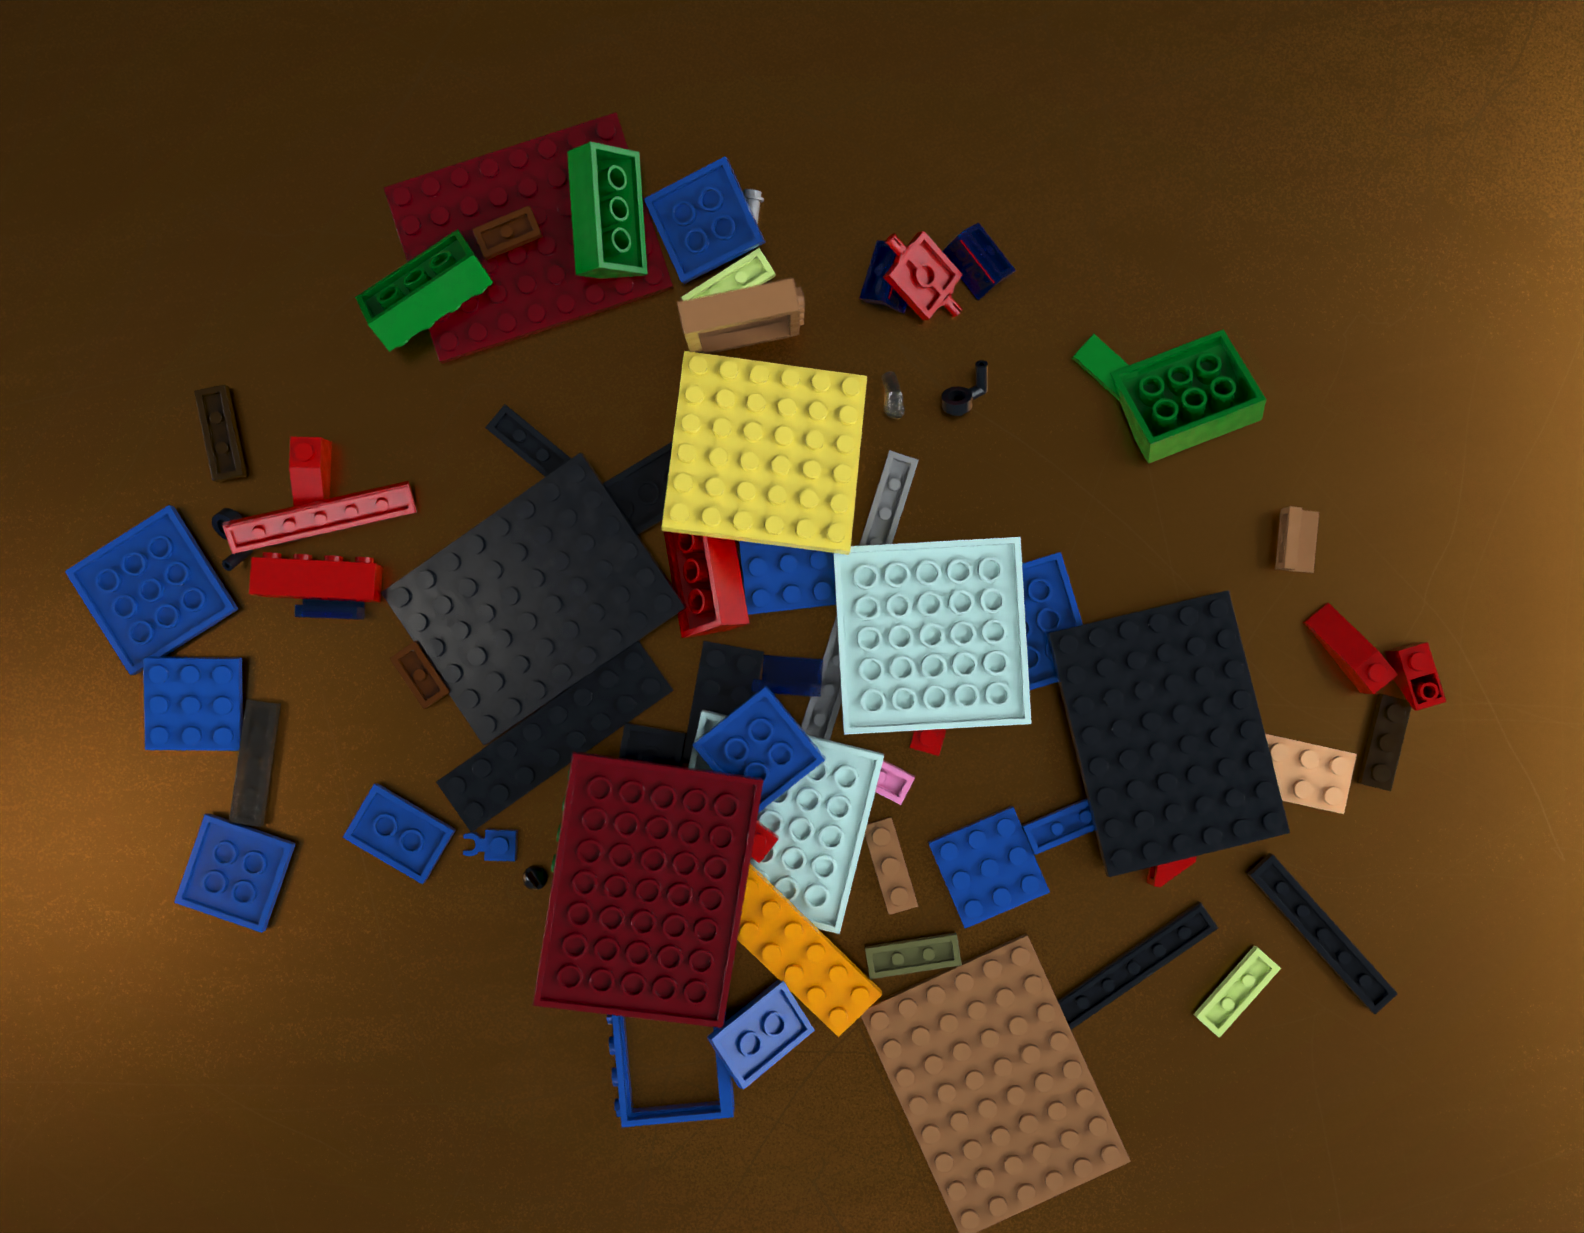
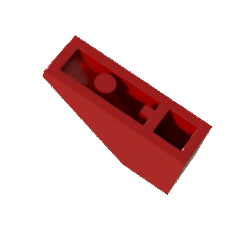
M290 436L289 471L294 506L330 498L331 441L322 437Z
M1330 603L1323 605L1303 622L1360 693L1375 694L1398 676L1383 655Z

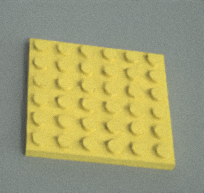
M684 351L661 531L849 555L867 376Z

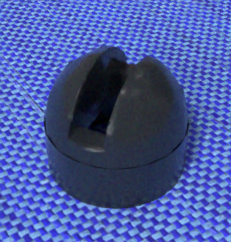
M531 865L523 873V883L530 890H539L548 882V872L541 865ZM532 871L533 875L540 883L538 886H536V884L529 876V872Z

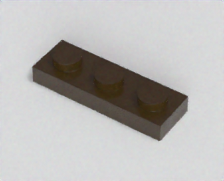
M224 384L195 390L212 480L214 482H221L247 476L229 386Z
M1378 694L1357 783L1391 791L1411 711V705L1407 700Z

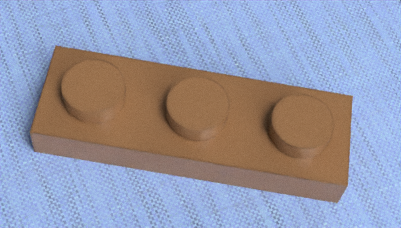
M892 817L867 823L865 838L888 914L892 915L918 907Z

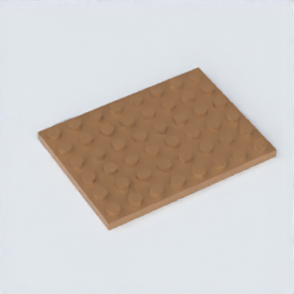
M1026 933L962 962L960 966H953L876 1001L861 1015L959 1233L979 1232L1131 1162Z

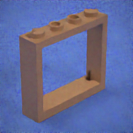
M793 278L677 302L684 336L690 353L711 354L799 335L800 326L804 325V297L801 287L795 288Z

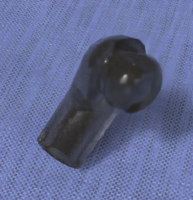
M886 372L881 377L885 389L883 410L887 417L900 419L905 413L903 394L896 373Z

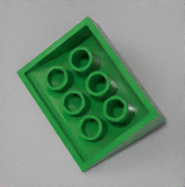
M1224 329L1110 373L1134 439L1148 464L1262 420L1267 400ZM1134 371L1140 374L1124 381L1120 379L1121 376Z

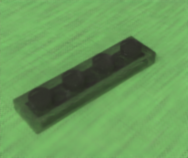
M252 699L246 700L229 823L258 827L264 825L281 703Z

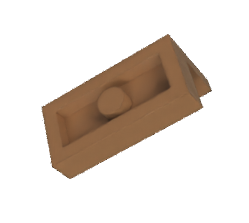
M1292 506L1281 509L1275 570L1314 573L1319 512L1304 511L1302 507Z

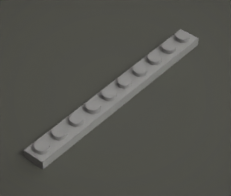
M889 450L859 546L892 544L919 461L918 459ZM837 616L818 672L819 684H816V681L814 684L819 685V688H813L801 728L807 735L830 740L842 702Z

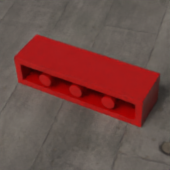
M263 552L262 557H251L250 595L272 598L381 603L383 566L374 563V558L355 557V562H343L342 556L324 555L323 561L312 560L313 555L293 554V559H282V554Z

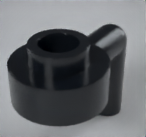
M980 360L975 363V386L969 389L960 386L951 387L942 393V409L946 413L953 416L964 415L972 409L974 399L988 392L987 361Z
M223 508L212 517V526L219 536L227 540L222 527L223 523L243 517L235 510ZM253 550L229 555L222 561V566L227 571H231L250 556Z

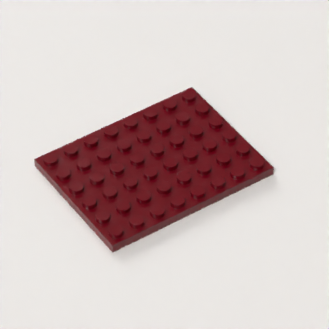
M616 112L383 187L407 262L458 229L493 281L482 294L471 297L462 303L458 310L447 313L429 328L440 363L443 364L674 289L647 205L644 201L643 192L648 274L644 276L599 279L577 276L575 272L567 151L590 141L628 149ZM530 205L543 237L485 260L472 229Z
M573 751L533 1006L723 1028L764 780L759 777Z

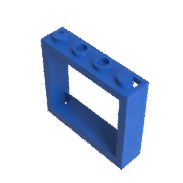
M725 1011L724 1022L727 1021L726 1011ZM607 1015V1024L613 1025V1036H609V1052L611 1056L615 1055L616 1067H612L613 1087L618 1086L619 1098L614 1100L616 1117H621V1127L734 1117L735 1104L732 1076L717 1053L716 1064L720 1101L633 1108L625 1017Z

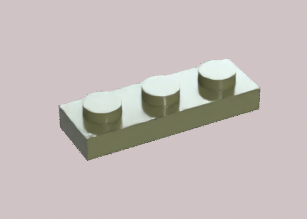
M956 932L865 946L870 979L962 965Z

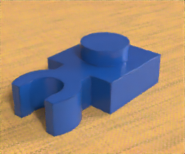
M487 828L485 830V837H482L477 832H468L463 835L464 839H473L475 841L474 849L463 850V855L474 856L479 852H484V861L515 862L517 860L518 829Z

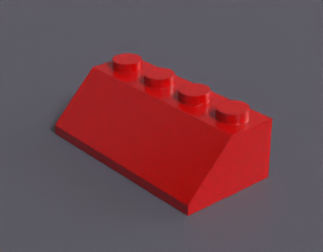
M663 531L672 585L687 606V608L678 613L681 638L729 631L750 624L735 540Z

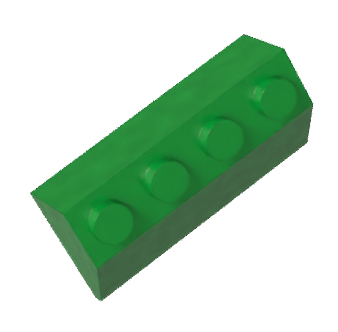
M591 141L567 151L576 275L599 279L647 275L639 152Z
M457 229L355 298L367 324L390 352L396 347L405 345L411 337L420 331L431 328L438 319L447 313L458 310L462 303L471 297L482 294L493 281L461 232Z

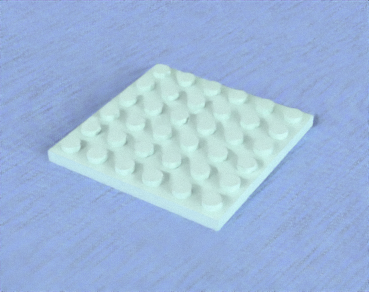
M1021 537L851 546L849 555L833 553L844 735L1031 724Z
M702 710L695 741L727 717V715ZM807 735L826 759L758 813L757 820L778 835L779 840L760 864L752 857L750 863L818 929L840 934L884 754ZM693 747L688 768L713 771Z

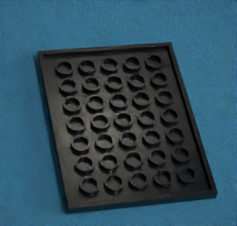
M583 453L573 457L381 592L412 640L417 641L450 690L449 695L483 745H487L687 608Z
M1229 590L1047 633L1107 877L1290 833Z

